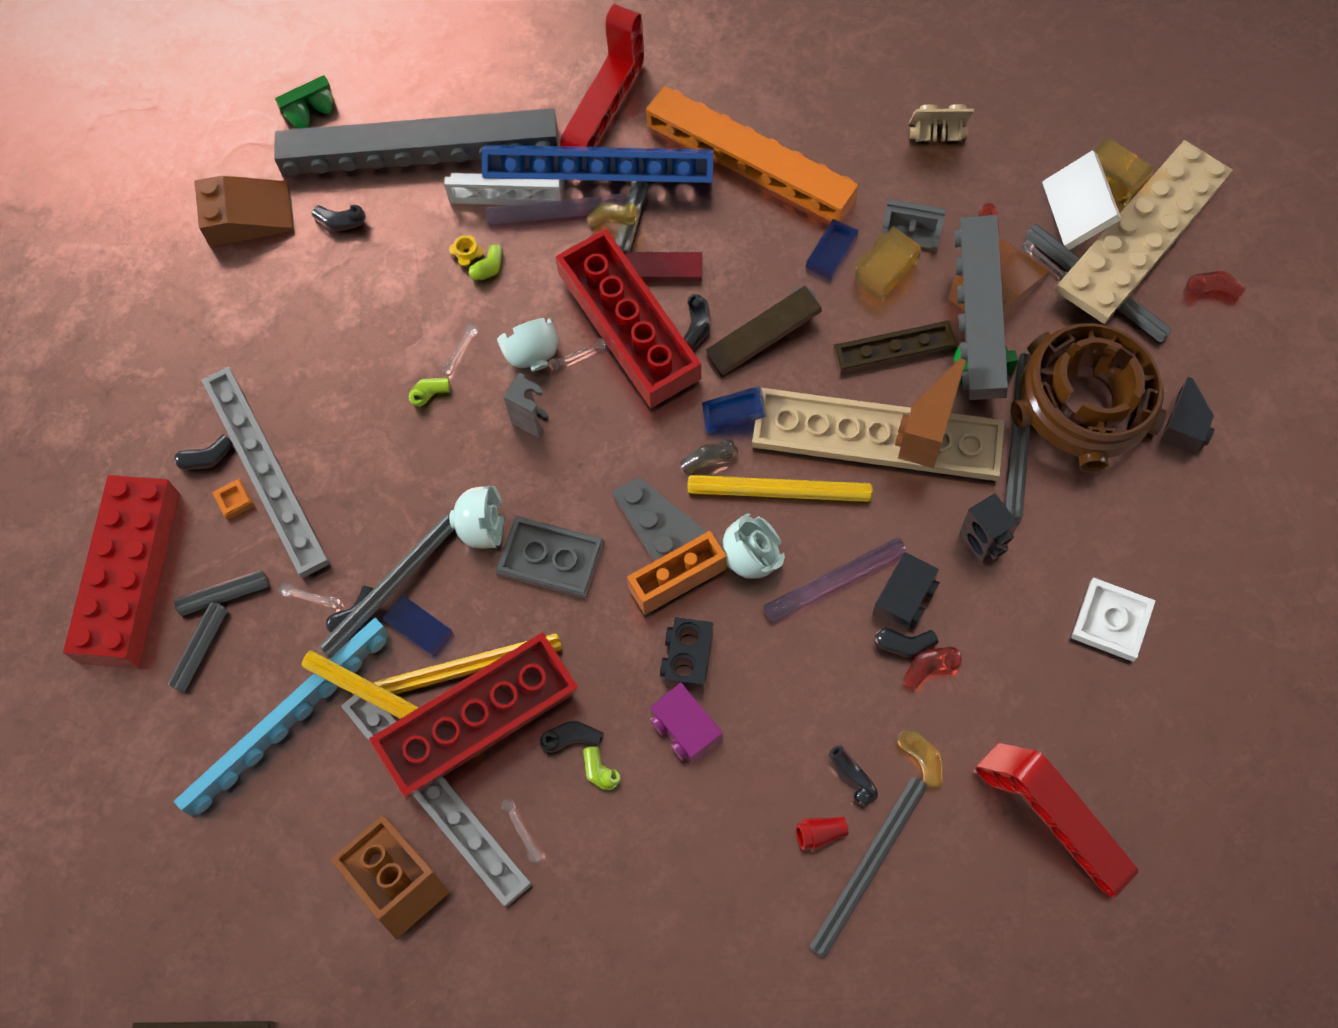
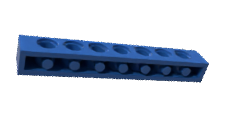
M485 145L482 148V178L713 183V149Z

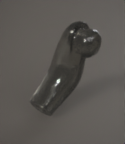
M724 439L719 444L703 445L682 459L680 466L683 472L688 475L706 466L723 464L734 460L738 455V449L734 442L729 439Z

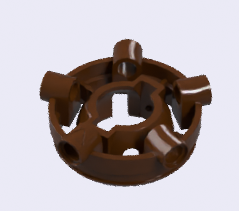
M1074 324L1059 329L1051 335L1049 332H1045L1033 340L1027 347L1031 357L1021 376V399L1011 403L1013 422L1018 428L1032 425L1049 443L1060 450L1078 456L1081 471L1088 473L1103 471L1109 466L1108 458L1130 451L1148 433L1156 436L1160 432L1166 418V410L1162 409L1164 400L1162 375L1147 349L1127 333L1101 324ZM1079 366L1092 367L1093 377L1099 379L1108 387L1112 396L1111 408L1097 407L1086 401L1075 413L1067 406L1066 402L1074 392L1069 379L1077 375ZM1131 413L1128 426L1133 429L1117 433L1116 428H1111L1113 425L1122 422Z

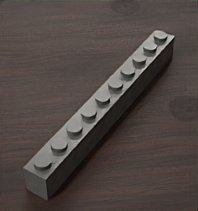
M555 108L277 130L274 137V160L281 175L290 176L304 173H325L328 171H352L365 168L380 169L390 166L406 167L415 164H437L439 162H464L466 160L482 159V148L485 145L559 146Z

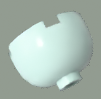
M544 318L526 322L512 328L514 335L507 338L506 334L503 333L497 338L501 352L512 366L522 369L530 367L532 372L547 367V360L552 358L558 349V334L552 318H549L547 322Z
M476 487L465 491L455 503L454 510L450 512L451 528L456 530L458 537L468 546L482 549L497 548L496 545H500L502 542L504 516H498L497 506L503 505L496 487Z
M745 514L726 529L721 542L722 550L727 556V566L735 573L744 578H762L783 565L785 555L784 552L780 554L778 545L782 542L774 528L765 519L759 516L753 519L749 517L751 514Z

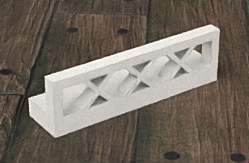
M451 173V177H445L444 182L449 202L452 204L562 207L564 180L482 178V174Z

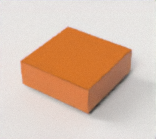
M240 478L212 492L227 521L255 507Z

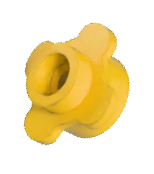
M471 235L458 237L449 248L451 255H455L459 259L458 262L461 266H468L476 257L480 258L484 254L483 247L478 246L476 240Z

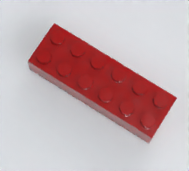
M606 228L555 256L558 274L650 409L701 380V362Z
M118 475L107 476L63 650L65 655L78 664L140 669L180 493L168 479Z
M542 632L369 738V742L404 800H407L574 695L578 686Z

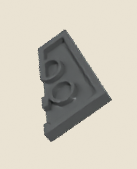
M640 477L612 491L614 499L653 562L707 532Z

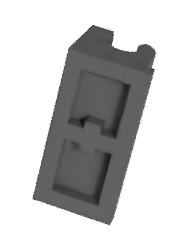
M888 199L880 242L937 252L946 209Z
M519 373L504 395L511 424L540 438L544 430L539 426L537 416H541L546 420L549 417L544 409L535 404L532 391L540 396L543 395L540 386L527 380L524 374Z

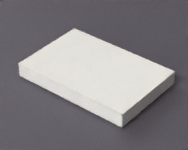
M1093 150L1042 181L1063 244L1068 250L1121 220L1099 157Z

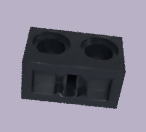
M994 493L968 509L960 534L981 562L990 557L995 560L1009 550L1008 544L1014 539L1013 534L1018 522L997 494Z
M675 617L673 627H667L665 646H670L668 658H662L660 677H665L666 688L673 689L679 683H682L688 691L704 693L714 633L713 622ZM686 634H692L697 637V641L691 645L683 644L680 639ZM680 665H689L693 669L687 676H680L675 672L676 668Z

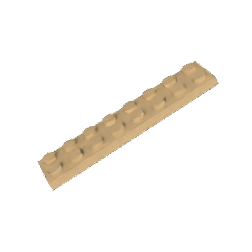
M1184 140L1120 213L1121 220L1108 227L1058 283L1055 292L1105 324L1226 182L1233 169Z
M761 388L752 447L998 481L1000 477L1005 420L950 413L935 466L930 468L898 459L900 447L895 446L903 414L910 415L911 408Z

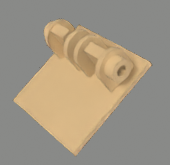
M932 104L922 105L920 109H915L909 121V125H915V127L910 128V139H915L916 142H930L932 125V141L936 142L937 125H941V142H944L947 125V141L961 142L962 139L968 138V127H963V125L967 123L974 109H966V105L963 104L950 105L949 109H937V105Z

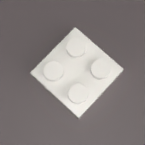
M1093 577L1087 589L1071 638L1134 662L1137 659L1156 600Z

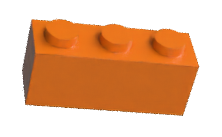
M708 531L627 576L628 587L642 612L646 615L727 569V556L712 532Z

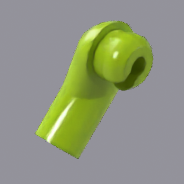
M490 245L487 258L470 266V277L473 280H485L498 274L503 248L499 245Z
M421 379L409 392V401L415 406H422L435 393H450V379Z
M599 747L583 749L587 779L603 790L614 789L620 782L619 772L616 769L611 770L601 764Z

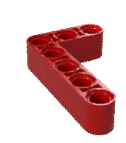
M616 4L610 7L605 20L608 56L564 129L560 146H597L644 61L641 13Z
M998 743L975 767L981 778L992 787L1022 795L1094 883L1109 896L1116 898L1139 873L1132 860L1053 764L1041 753L1031 749Z

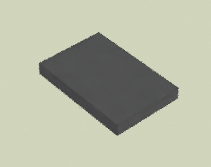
M515 515L495 572L498 576L586 599L605 542L603 538Z

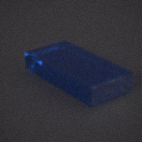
M833 219L806 261L805 268L831 280L857 239L859 230Z
M760 386L702 402L705 428L709 433L766 417L763 392Z
M403 594L382 618L387 625L432 657L436 655L453 634L449 627Z

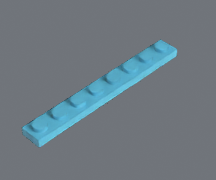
M374 618L329 660L355 673L369 654L378 652L385 645L386 639L390 635L384 626ZM313 673L177 797L174 803L181 811L191 817L204 812L212 804V799L221 790H227L233 786L238 779V775L245 768L258 763L263 757V752L270 745L283 740L288 734V729L295 722L308 717L313 711V706L322 698H327L333 694L338 686Z

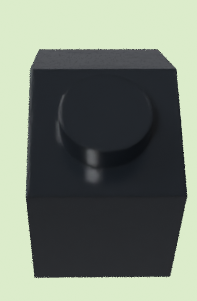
M1187 377L1180 388L1160 441L1196 454L1202 444L1208 446L1215 429L1210 427L1214 414L1193 378Z

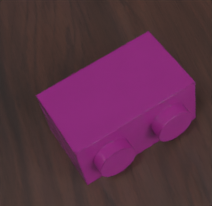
M679 683L650 706L651 724L660 735L666 732L673 741L670 745L682 761L687 758L693 765L723 741V732L682 683Z

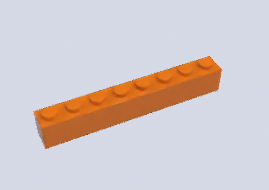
M663 86L646 108L647 127L690 149H713V161L837 225L841 224L857 201L859 184L855 183L851 178L841 176L831 171L824 164L816 163L806 158L802 153L792 151L780 145L775 139L767 138L757 133L753 128L743 126L733 121L729 116L713 111L704 103L696 102L684 96L678 90H672Z

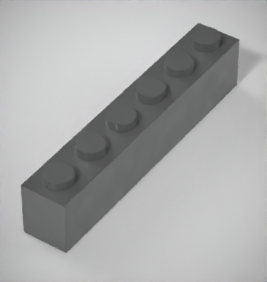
M997 215L961 217L960 229H954L955 248L961 247V257H956V276L962 275L963 285H957L958 304L964 303V313L959 314V332H965L966 342H960L961 359L967 361V371L962 372V390H968L969 400L1007 398L1008 381Z

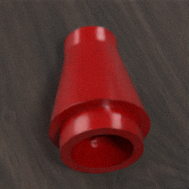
M843 816L803 818L802 822L797 823L795 827L801 849L803 851L810 849L811 852L841 837L848 836L849 833L847 822Z

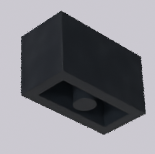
M904 551L879 596L872 615L907 633L911 623L917 626L926 610L921 606L925 598H933L940 584L939 581L935 580L939 569Z

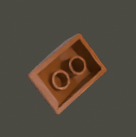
M227 175L194 180L198 225L210 247L294 231L287 181Z
M1001 239L999 241L1005 323L1049 275L1050 271L1004 239ZM958 275L952 282L948 300L964 310V303L958 304L957 285H963L962 275Z
M958 359L913 403L910 415L903 414L895 446L900 447L898 459L934 468L966 360Z
M384 815L379 817L330 859L396 940L450 893L431 868Z

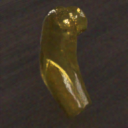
M603 202L588 215L587 221L592 227H597L607 222L631 225L637 221L639 208L633 203L622 206L611 202Z
M909 729L901 732L898 737V743L902 749L920 762L927 787L943 786L942 756L940 752L917 731Z

